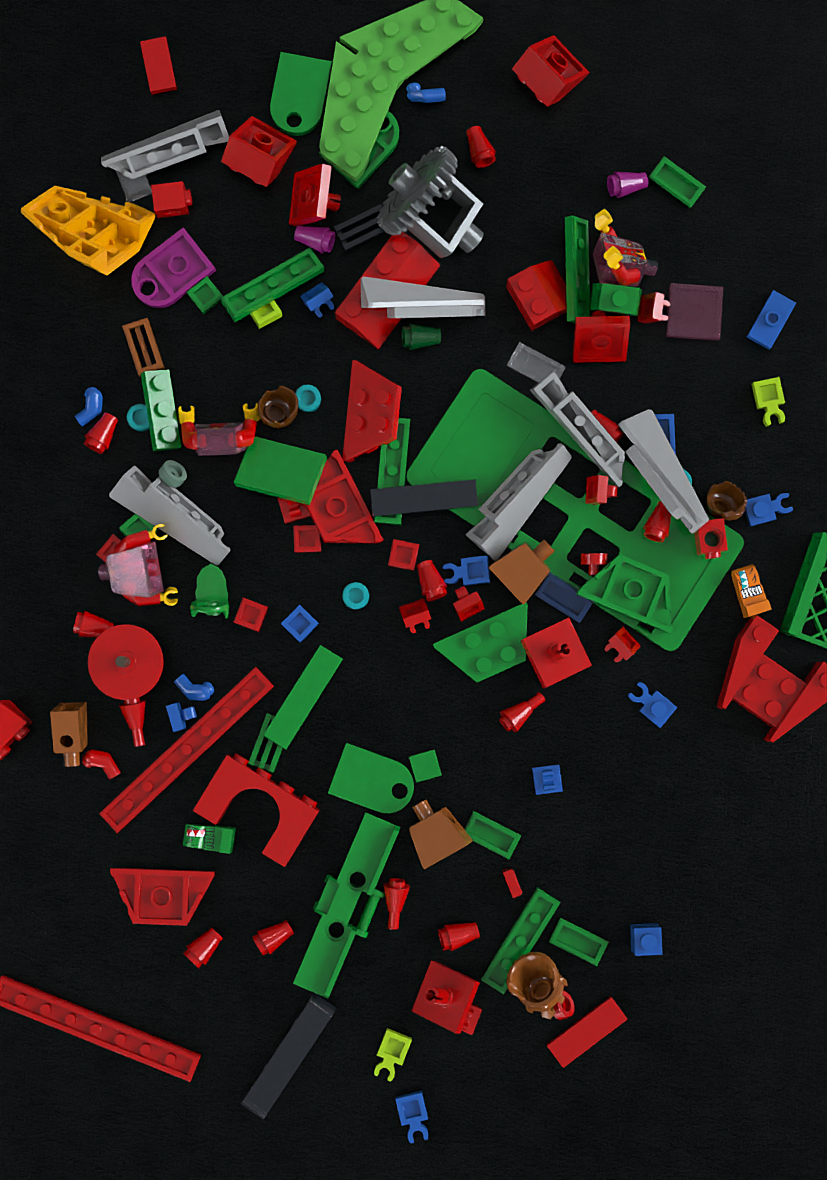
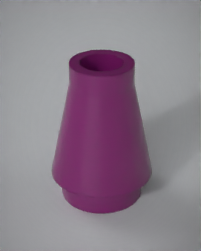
M614 172L613 175H609L607 178L610 196L620 198L637 190L647 188V174L645 172Z
M298 225L294 239L320 253L331 252L335 242V232L330 231L328 227H305Z

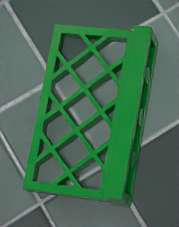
M819 532L812 535L779 632L827 649V638L825 636L827 628L822 629L817 617L827 612V586L824 587L820 580L822 572L827 570V566H825L827 562V533ZM821 594L826 607L815 612L811 603L813 597ZM812 619L818 632L810 636L801 633L804 623Z

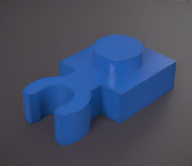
M782 493L773 501H771L770 494L748 499L745 514L749 527L776 520L775 512L780 514L791 512L793 510L792 507L783 508L780 504L782 499L789 497V494Z
M486 555L462 558L460 567L451 563L445 564L443 566L444 570L453 569L454 576L451 579H444L445 583L455 584L460 579H463L464 586L491 583L489 557Z
M638 682L636 685L642 690L641 696L635 697L632 693H629L628 697L633 702H641L643 706L639 712L657 727L661 728L677 707L657 690L650 695L647 686L644 683Z
M422 1090L396 1096L401 1125H410L408 1129L409 1142L414 1143L413 1133L415 1131H421L424 1140H427V1127L421 1123V1121L428 1120Z

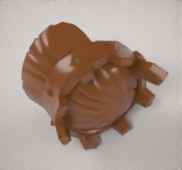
M529 952L516 959L509 969L506 981L510 993L520 999L528 1012L533 1014L534 1011H539L542 1017L551 1019L555 1014L553 1006L557 1002L563 1004L565 1000L562 995L563 988L568 985L567 980L558 972L559 970L553 960L541 952Z

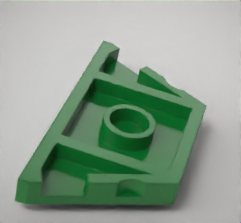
M617 555L576 592L578 596L669 634L673 631L670 617L669 575L626 556Z
M527 603L518 605L438 641L433 646L475 682L482 681L526 661V652L520 640L527 637L528 605Z

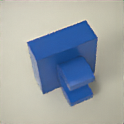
M322 282L300 296L304 304L311 311L313 310L318 317L323 316L319 310L322 304L326 303L331 310L334 309V304L330 300L333 295Z
M180 703L166 706L173 732L187 729L185 720L197 717L194 707L182 710Z
M559 764L532 768L536 795L563 791Z

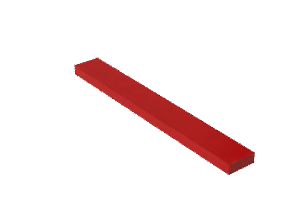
M255 667L99 814L116 833L120 832L262 699L274 685Z
M2 975L0 977V1006L191 1082L201 1057L200 1054Z

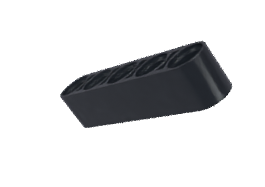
M313 993L240 1105L262 1120L264 1119L334 1014L335 1006L316 993Z

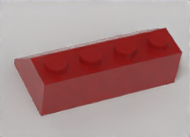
M401 231V234L390 237L362 277L426 286L440 267V264L417 241ZM361 278L335 312L336 320L378 350L402 319L387 318V307L361 308Z

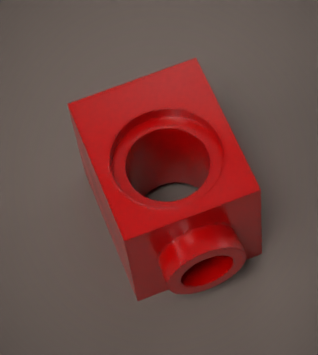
M183 181L151 185L154 212L158 218L189 214L188 206L192 205V196L190 189L186 190Z
M724 518L708 520L707 523L694 532L697 555H705V559L720 558L721 553L728 550ZM706 533H712L716 536L717 543L714 547L708 546L705 543Z

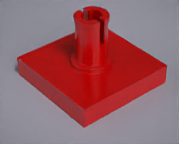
M319 164L294 173L289 218L290 225L302 226L326 219L327 209L331 211L339 209L340 203L335 202V200L341 201L340 196L328 193L331 166Z
M595 311L591 314V317H576L573 363L626 361L630 317L606 316L603 311Z
M569 618L520 640L543 689L592 666Z
M431 961L412 1012L453 1033L460 1034L480 982L437 961Z

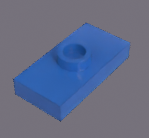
M773 290L749 331L747 338L770 350L796 302Z

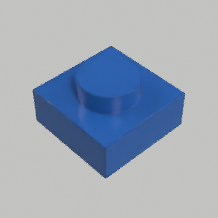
M299 605L281 624L301 643L319 623Z

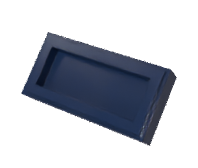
M551 572L548 573L535 593L537 597L578 623L582 621L593 604V601L576 595L577 588Z

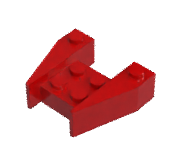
M758 615L750 617L735 640L717 707L719 709H726L731 700L735 701L772 727L764 740L774 742L827 702V663L824 661L816 662L805 680H800L763 654L779 630Z

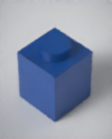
M657 923L630 924L631 951L635 956L663 955L661 927Z

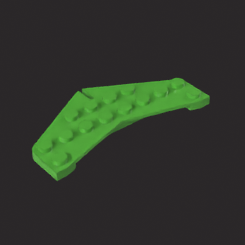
M425 0L341 36L340 42L357 54L355 55L336 41L320 140L322 157L357 182L365 172L369 156L396 90L404 80L459 40H465L475 33L483 23V17L459 0Z

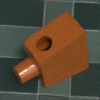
M545 540L534 549L524 542L493 562L489 569L524 605L551 569L544 561L555 550Z
M87 702L59 703L50 712L54 753H63L64 766L80 765L79 752H82L87 746Z
M427 800L412 807L420 821L411 826L409 831L424 869L473 841L446 807L434 813Z

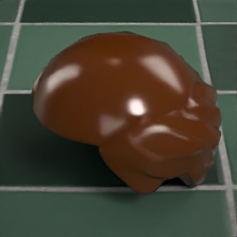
M724 481L712 485L707 491L706 506L709 513L715 518H724V520L732 521L740 518L744 513L747 498L745 493L741 492V489L732 484V482Z

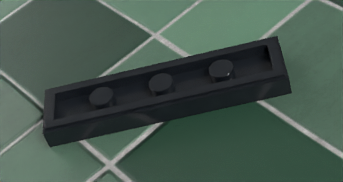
M476 479L369 490L372 517L478 506Z

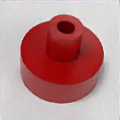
M581 554V565H589V575H595L599 572V565H607V554Z
M564 990L562 994L565 998L563 1004L557 1002L553 1006L555 1010L553 1016L558 1020H563L574 1014V1002L571 996Z

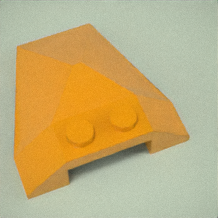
M59 186L51 187L21 208V213L66 254L105 275L110 274L139 252L155 219V213L134 203L125 202V206L110 203V198L102 196L101 200L86 197L85 192Z

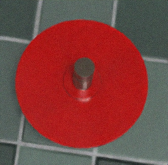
M123 624L105 630L96 638L88 655V670L92 681L100 691L115 699L130 700L145 695L154 688L163 671V653L158 641L147 630L135 625Z

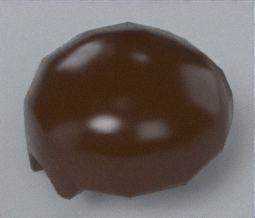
M279 386L278 389L273 391L267 390L258 402V416L265 425L274 428L288 426L298 413V398L294 391L285 386Z

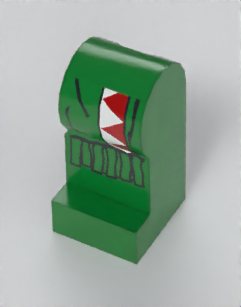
M187 823L185 824L183 846L230 854L233 851L236 827Z

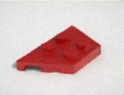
M352 360L343 449V461L353 462L355 457L363 453L369 454L377 450L380 445H387L397 440L402 387L356 360Z
M338 450L333 451L325 463L310 505L305 504L324 543L382 542L383 538Z
M110 868V873L117 883L120 896L128 908V914L133 924L187 926L215 876V871Z

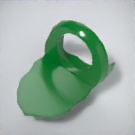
M211 563L202 568L197 576L196 601H193L190 605L191 616L195 617L198 612L214 616L224 613L227 619L229 605L226 579L219 567Z

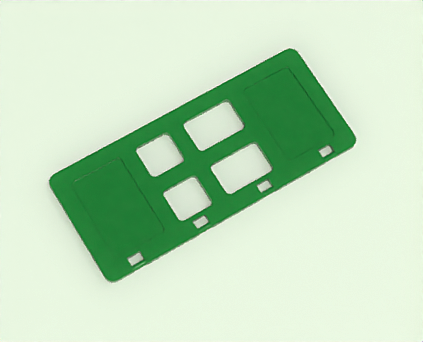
M477 369L472 372L409 468L407 481L412 486L476 479L478 506L448 509L468 523L476 526L485 518L479 508L532 451L542 450L549 438L557 439L589 461H593L548 410L486 370ZM625 460L622 466L623 482L650 500V506L633 531H627L601 514L598 510L600 504H585L586 493L582 498H576L553 483L542 499L566 513L568 521L551 545L555 552L544 561L551 569L550 572L577 589L581 587L569 580L574 572L587 581L592 578V576L567 560L568 553L583 530L590 529L617 546L619 554L668 574L670 583L669 597L671 598L670 617L671 625H673L671 634L655 627L652 632H649L639 625L640 621L595 602L593 604L636 630L664 650H676L744 545L742 536L725 525L728 550L722 552L720 558L705 559V555H697L694 533L692 534L680 518L676 519L672 515L669 536L665 538L664 542H655L646 538L643 527L657 506L658 501L661 500L640 471ZM599 469V473H598L597 475L606 476V475ZM608 479V485H613V483ZM707 514L709 520L715 519L711 515ZM519 530L516 534L518 537L515 542H510L507 547L510 550H514L526 542L534 549L540 543ZM706 533L705 543L708 546L714 547L717 543L716 536L712 533Z

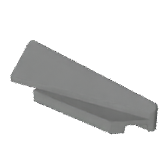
M216 110L101 157V163L104 167L108 166L121 172L124 176L134 179L205 153V146L228 142L229 135L220 111Z
M370 277L361 278V308L387 307V318L485 316V296L480 293Z
M553 371L531 388L530 391L599 469L608 476V479L615 486L620 487L623 482L622 466L625 452L575 393H567L558 376Z
M643 411L619 423V427L634 444L625 451L668 511L676 519L680 518L692 534L708 522L709 518L653 411Z
M561 443L557 444L554 450L543 452L541 449L532 451L479 508L485 518L466 535L494 561L498 560L571 460L572 456Z
M134 465L122 476L109 494L110 498L152 525L165 524V526L158 528L215 565H219L230 552V548L221 541L224 535L222 527L176 488L165 484L160 476L152 483Z

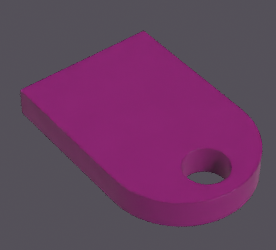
M182 228L137 263L132 273L131 282L135 294L144 304L154 308H164L177 302L202 279L212 275L216 268L186 230ZM148 282L155 285L154 293L149 296L143 295L141 293L142 286Z

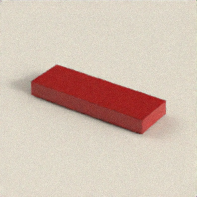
M610 996L546 1045L564 1068L625 1022L627 1017Z

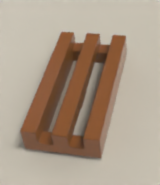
M144 318L123 325L122 327L139 377H141V373L144 371L165 369L149 319ZM143 325L145 326L157 363L152 365L140 326ZM134 328L147 365L142 368L130 332Z

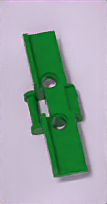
M365 813L338 879L331 874L327 875L325 879L326 886L319 902L316 901L313 910L322 916L293 984L327 999L329 998L355 934L367 938L369 933L367 928L380 898H383L385 895L384 891L375 887L399 833V826ZM354 872H361L364 874L366 881L363 885L356 886L350 882V876ZM363 891L370 896L357 926L348 922ZM333 922H339L344 926V933L340 937H333L329 933V926Z

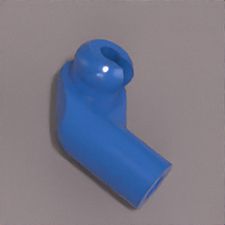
M411 83L406 88L408 92L406 96L412 102H442L446 98L444 88L420 90L421 86L418 83Z
M90 387L85 391V409L75 415V418L82 427L102 411L103 396L95 387Z
M184 674L174 681L175 685L189 700L205 701L214 693V687L211 683L204 682L203 685L192 684Z

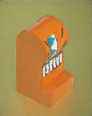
M751 564L733 570L732 580L743 617L746 618L772 610L760 584L755 566Z

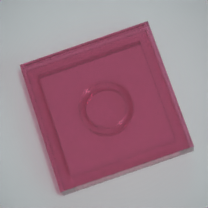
M671 283L669 286L670 306L668 307L666 337L719 341L723 287Z

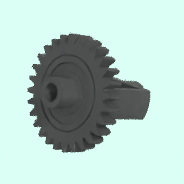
M440 146V148L436 147L434 151L430 150L427 156L424 154L420 162H415L413 168L404 163L394 172L389 180V184L394 188V191L387 195L389 198L383 202L384 206L379 210L380 214L377 216L379 219L377 223L384 231L391 235H399L401 231L406 232L408 229L438 257L443 258L452 254L457 245L468 253L479 244L484 233L472 221L483 203L452 176L456 173L457 158L445 146ZM434 196L442 197L446 200L451 197L462 207L443 238L418 216L420 211L428 214L425 209L427 204L435 206V203L432 201Z

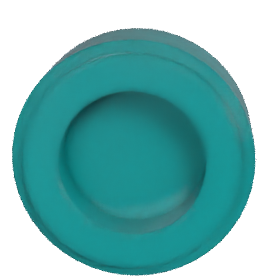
M303 385L295 392L298 398V408L301 411L312 412L319 407L321 395L316 387Z
M144 404L132 406L127 413V421L136 431L142 432L149 429L147 410Z
M357 582L347 585L343 591L344 603L351 609L363 608L369 601L368 589L363 584Z

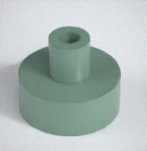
M173 460L166 461L159 469V476L162 481L174 488L179 487L187 478V473L183 466Z

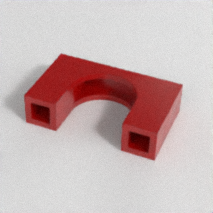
M237 753L234 756L226 755L193 811L216 825L239 792L246 789H260L267 792L275 799L279 807L280 820L277 829L262 854L285 867L320 809L316 808L317 802L306 795L300 798L293 794L295 789L283 781L279 784L275 783L270 779L272 775L264 769L258 767L257 770L249 767L247 765L249 761Z

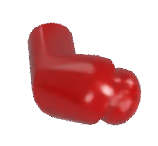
M93 749L87 751L82 757L84 766L88 768L91 766L103 768L109 780L121 774L108 752Z

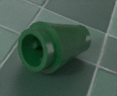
M410 323L408 326L402 327V346L409 347V350L441 343L440 328Z

